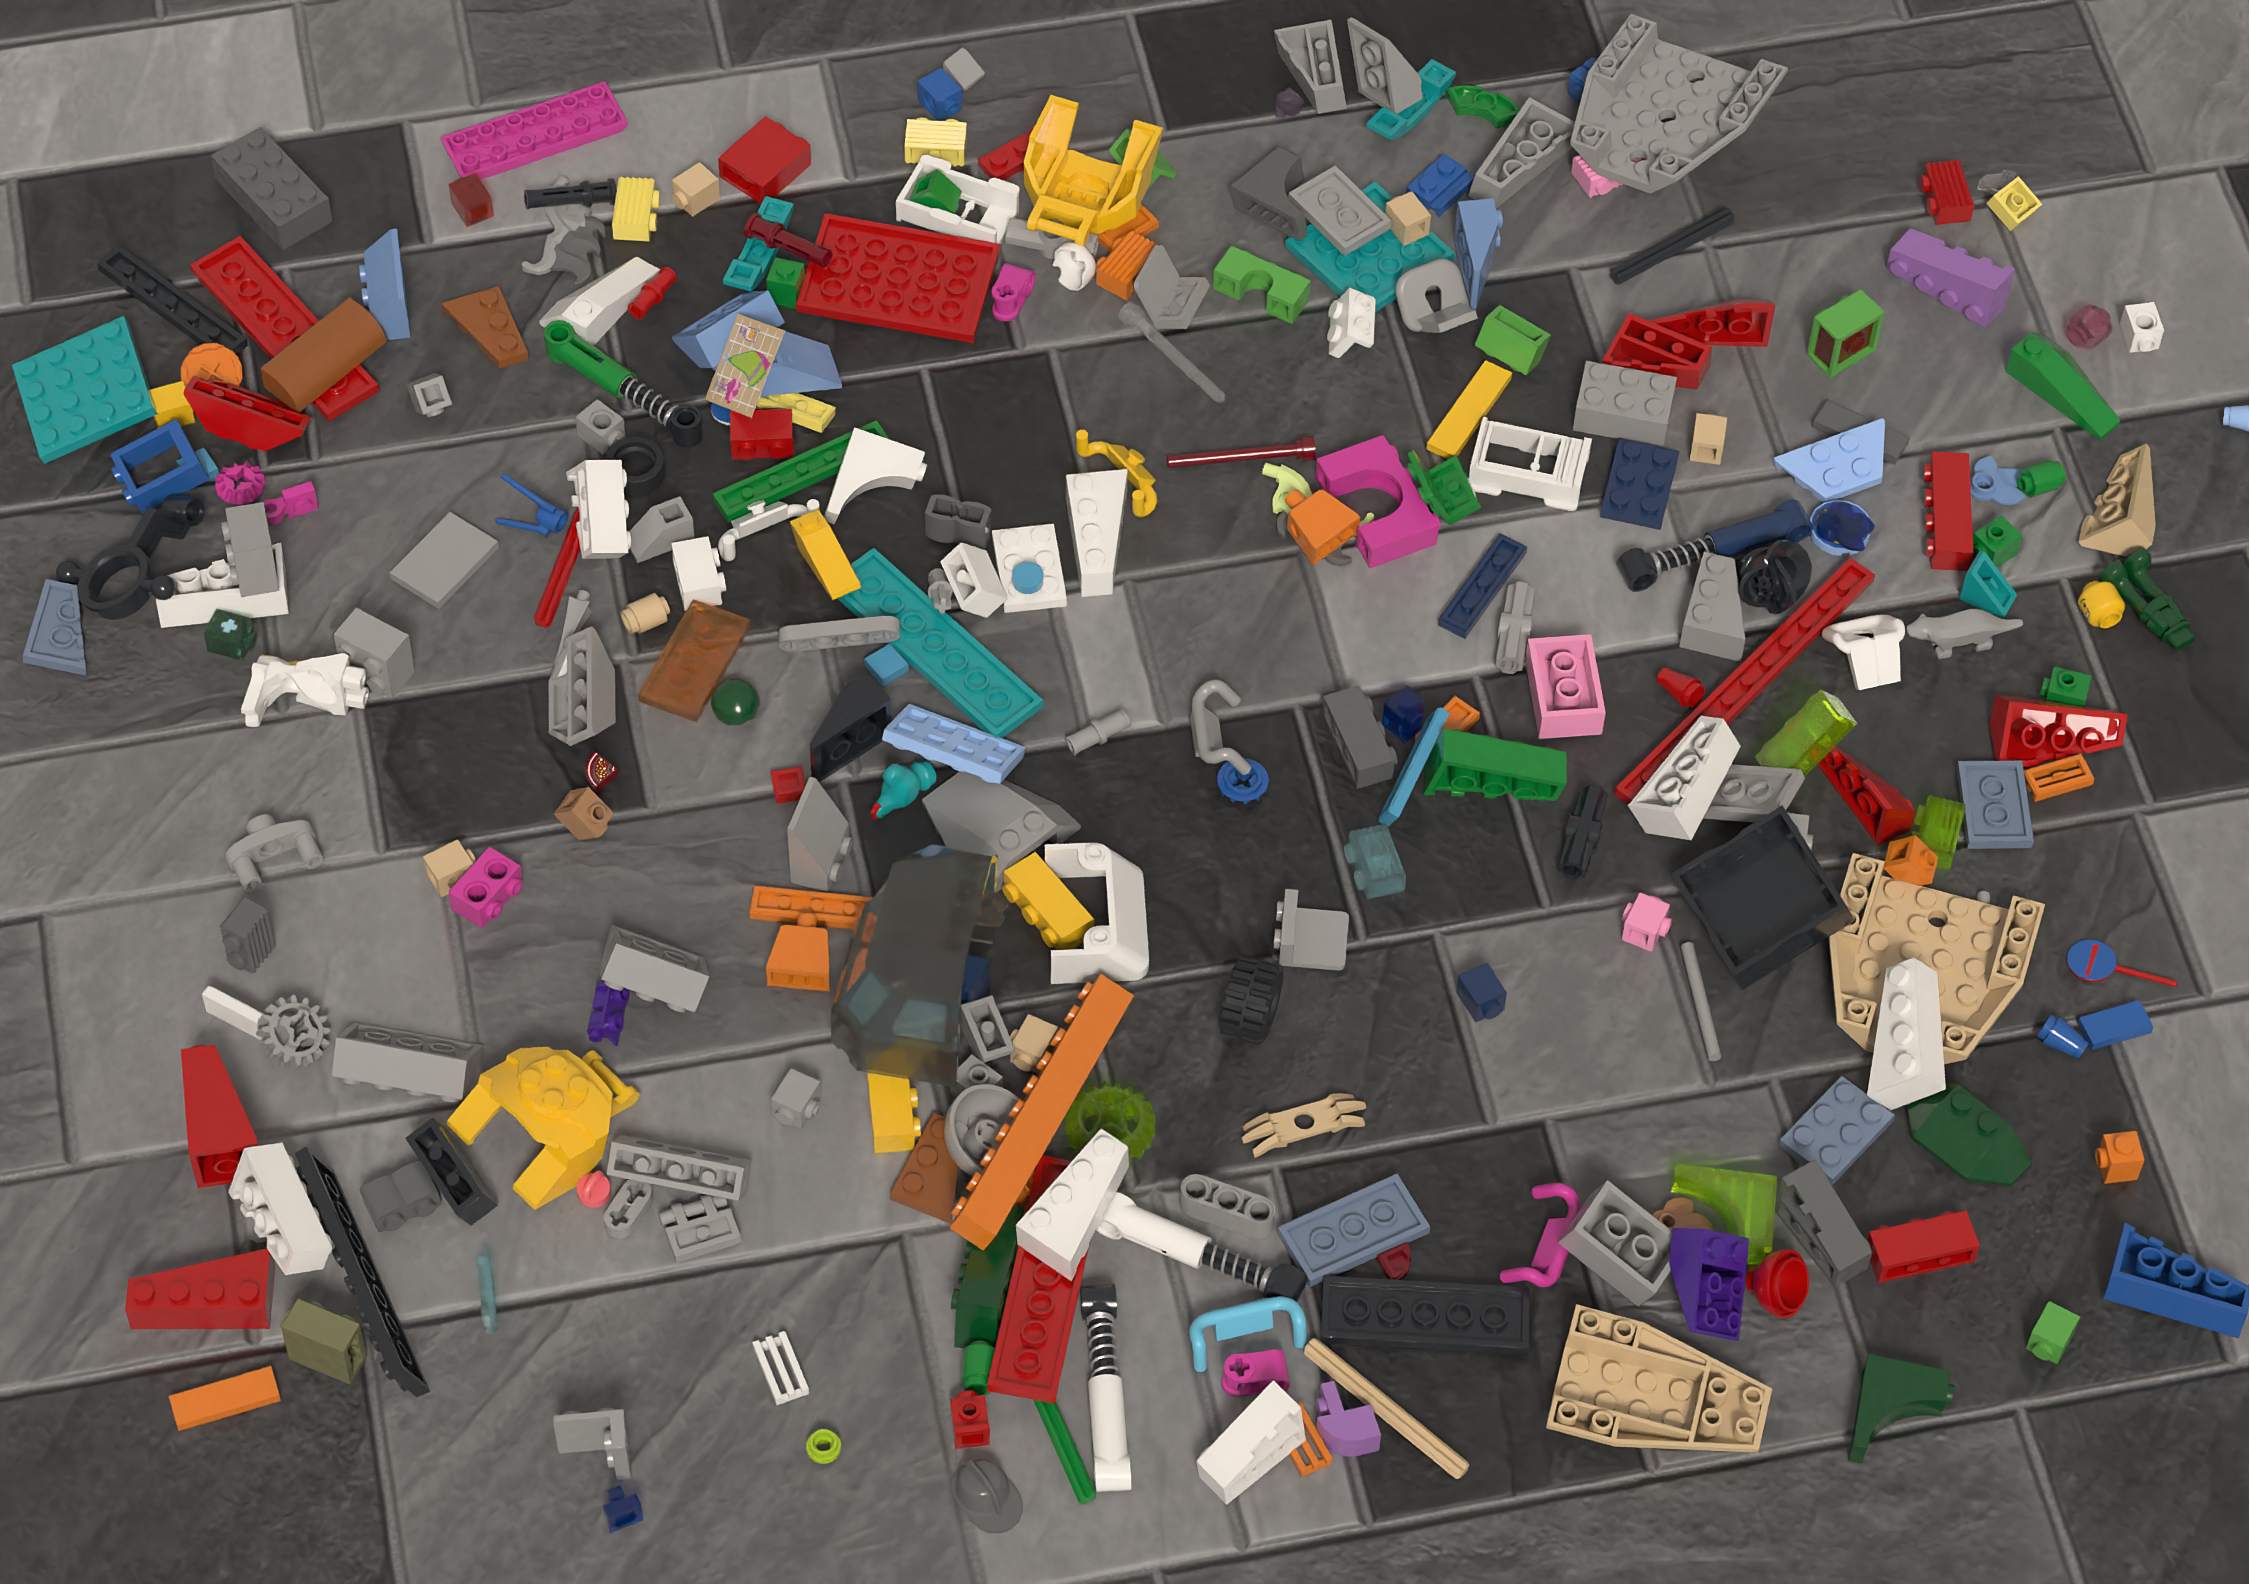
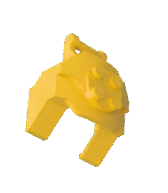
M1050 95L1029 136V145L1024 159V185L1034 206L1027 222V229L1034 232L1038 230L1075 240L1076 244L1085 246L1090 233L1100 234L1109 229L1114 230L1137 216L1141 207V201L1152 181V170L1163 128L1134 120L1123 164L1117 165L1101 161L1075 150H1068L1079 103ZM1049 219H1057L1063 224L1050 221Z
M550 1047L519 1048L508 1054L506 1061L480 1074L478 1084L449 1117L446 1125L469 1146L474 1143V1139L503 1106L520 1122L535 1141L545 1144L544 1149L513 1184V1190L536 1210L575 1188L579 1179L591 1172L603 1157L609 1133L610 1118L631 1107L638 1100L640 1093L633 1086H627L602 1063V1057L595 1050L589 1051L581 1060L569 1050H553ZM610 1089H612L618 1096L612 1098L613 1092Z

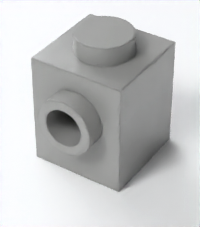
M433 373L406 383L417 413L426 414L427 417L443 413L444 407L452 405L443 376Z
M972 1054L950 1076V1094L956 1098L965 1089L974 1085L992 1084L1003 1088V1076Z
M790 1068L771 1098L772 1116L783 1125H793L803 1129L808 1119L813 1120L820 1108V1081Z

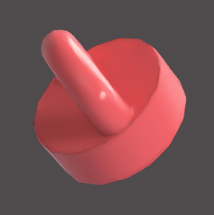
M602 1171L586 1174L579 1179L577 1183V1197L584 1206L598 1208L609 1201L611 1196L610 1182Z

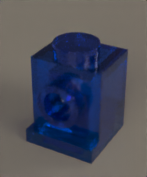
M1406 685L1384 703L1382 725L1405 744L1422 729L1425 723V700Z

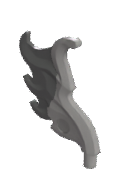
M559 176L554 185H549L548 188L567 187L569 180L564 176ZM582 204L544 207L546 217L553 226L554 232L547 235L541 261L536 264L524 261L522 263V270L536 275L546 274L550 271L569 272L577 278L573 282L574 287L582 286L591 277V265L587 260L588 254L594 252L598 258L601 256L600 245L593 234L599 233L602 237H606L605 226L598 219L590 217L591 210Z

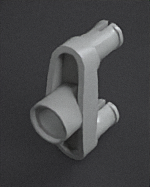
M268 814L259 815L250 820L246 825V831L249 836L232 845L225 854L230 869L236 872L246 892H253L262 886V880L254 863L293 848L298 849L308 869L320 866L324 860L314 840L316 834L308 821L295 820L276 824L273 817Z

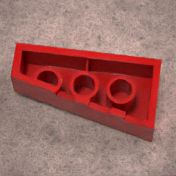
M268 1249L128 1279L125 1312L130 1328L270 1329L275 1276L273 1257Z

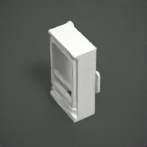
M930 155L921 156L918 165L896 200L897 221L901 222V220L942 234L1001 244L1006 236L1010 218H1016L1019 213V187L1017 185L997 178H991L986 182L951 170L950 162ZM937 169L962 190L960 198L969 201L966 203V208L961 217L938 208L932 209L909 201L917 179ZM974 203L988 208L979 224L965 220L970 210L974 209Z
M1483 417L1470 465V483L1475 492L1497 496L1504 490L1543 498L1546 506L1574 511L1578 506L1581 484L1586 463L1589 461L1592 439L1585 437L1584 440L1487 421V418ZM1489 443L1519 448L1521 451L1536 454L1534 462L1530 466L1531 470L1485 461ZM1540 455L1557 456L1553 475L1537 472L1540 469L1538 464Z

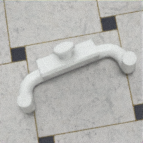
M811 499L807 502V507L800 504L787 505L779 501L763 507L766 504L764 500L748 505V510H752V512L732 520L733 528L725 532L719 539L718 550L721 557L725 561L734 560L736 540L790 517H801L806 513L813 512L819 509V502L816 499Z

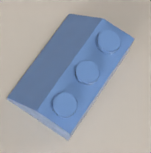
M390 229L364 251L365 265H359L361 283H367V288H361L363 305L369 306L370 311L368 312L382 328L386 340L410 338L397 229Z
M768 290L743 292L673 335L672 339L697 366L716 370L737 314L776 328L785 323Z

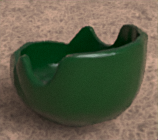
M740 678L727 679L716 687L711 697V708L716 718L728 726L742 725L748 720L754 719L758 707L761 705L757 690L750 682Z

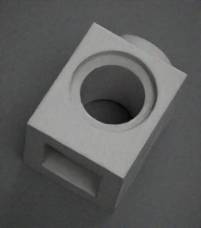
M598 399L575 417L577 436L603 456L608 453V450L616 442L626 438L624 419Z

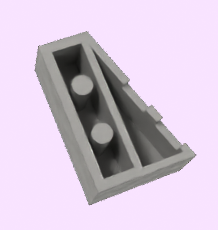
M1332 20L1274 30L1278 54L1316 112L1321 114L1347 109Z

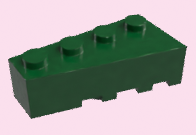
M1012 1207L997 1235L984 1251L967 1240L965 1259H968L967 1264L961 1263L958 1284H961V1288L954 1289L951 1301V1309L956 1310L954 1345L956 1348L964 1349L975 1341H986L992 1347H996L997 1332L1001 1325L1005 1299L1008 1294L1012 1269L1014 1268L1018 1250L1016 1224L1024 1216L1023 1207Z

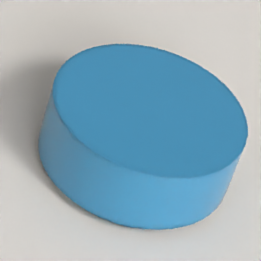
M1024 562L1014 568L1012 584L1018 592L1033 594L1043 586L1044 574L1039 565L1032 562Z

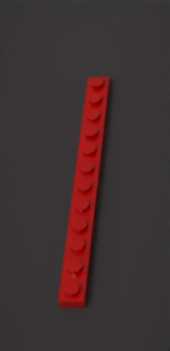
M1849 558L1615 787L1614 795L1629 805L1700 716L1722 718L1729 725L1822 633L1824 628L1841 615L1874 582L1875 574L1852 558Z

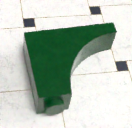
M1868 1354L1862 1373L1848 1461L1862 1464L1866 1450L1874 1437L1885 1427L1898 1420L1921 1415L1941 1417L1945 1404L1951 1406L1955 1385L1949 1384L1950 1370Z

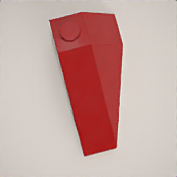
M1735 299L1649 321L1706 345L1768 347L1775 304L1770 299Z
M1995 694L1990 720L1996 761L2022 760L2023 767H2032L2045 761H2057L2075 754L2092 753L2122 746L2128 714Z
M1818 732L1811 734L1807 753L1878 846L1911 830L1915 811L1908 799H1904L1895 787Z

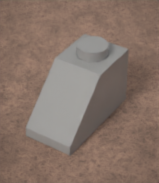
M992 995L961 1005V1027L970 1049L976 1057L984 1063L1015 1053V1048Z

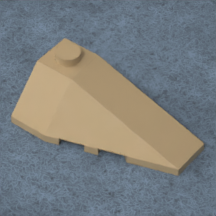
M2146 443L2120 455L2106 480L2109 484L2108 489L2103 495L2097 496L2094 501L2097 508L2093 516L2087 515L2082 523L2079 543L2082 547L2126 557L2140 548L2147 549L2152 545L2156 523L2150 447Z

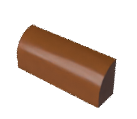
M349 297L261 367L263 386L299 413L387 342L385 334L376 319L364 307Z

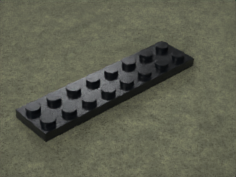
M307 1146L295 1153L300 1166L296 1167L297 1173L305 1185L310 1187L312 1193L308 1194V1198L312 1206L322 1215L323 1221L320 1223L325 1234L330 1236L335 1245V1248L332 1249V1254L341 1268L344 1267L348 1275L344 1277V1282L351 1294L357 1296L360 1303L356 1305L357 1312L363 1322L368 1323L372 1332L368 1334V1337L375 1350L382 1354L384 1360L380 1362L383 1372L389 1380L395 1379L404 1392L408 1390L416 1397L429 1393V1387L335 1171Z

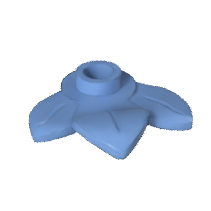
M1992 456L1980 459L1974 466V476L1970 478L1971 497L1979 501L1992 500L2000 505L2007 506L2022 502L2025 499V495L2017 489V477L2019 476L2020 469L1998 468Z

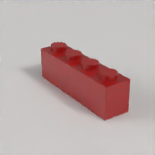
M1932 451L1929 464L1924 463L1923 482H1928V488L1924 490L1923 503L1924 507H1929V513L1925 515L1924 529L1926 532H1930V538L1926 539L1925 555L1931 557V569L1968 571L1973 556L1969 453Z

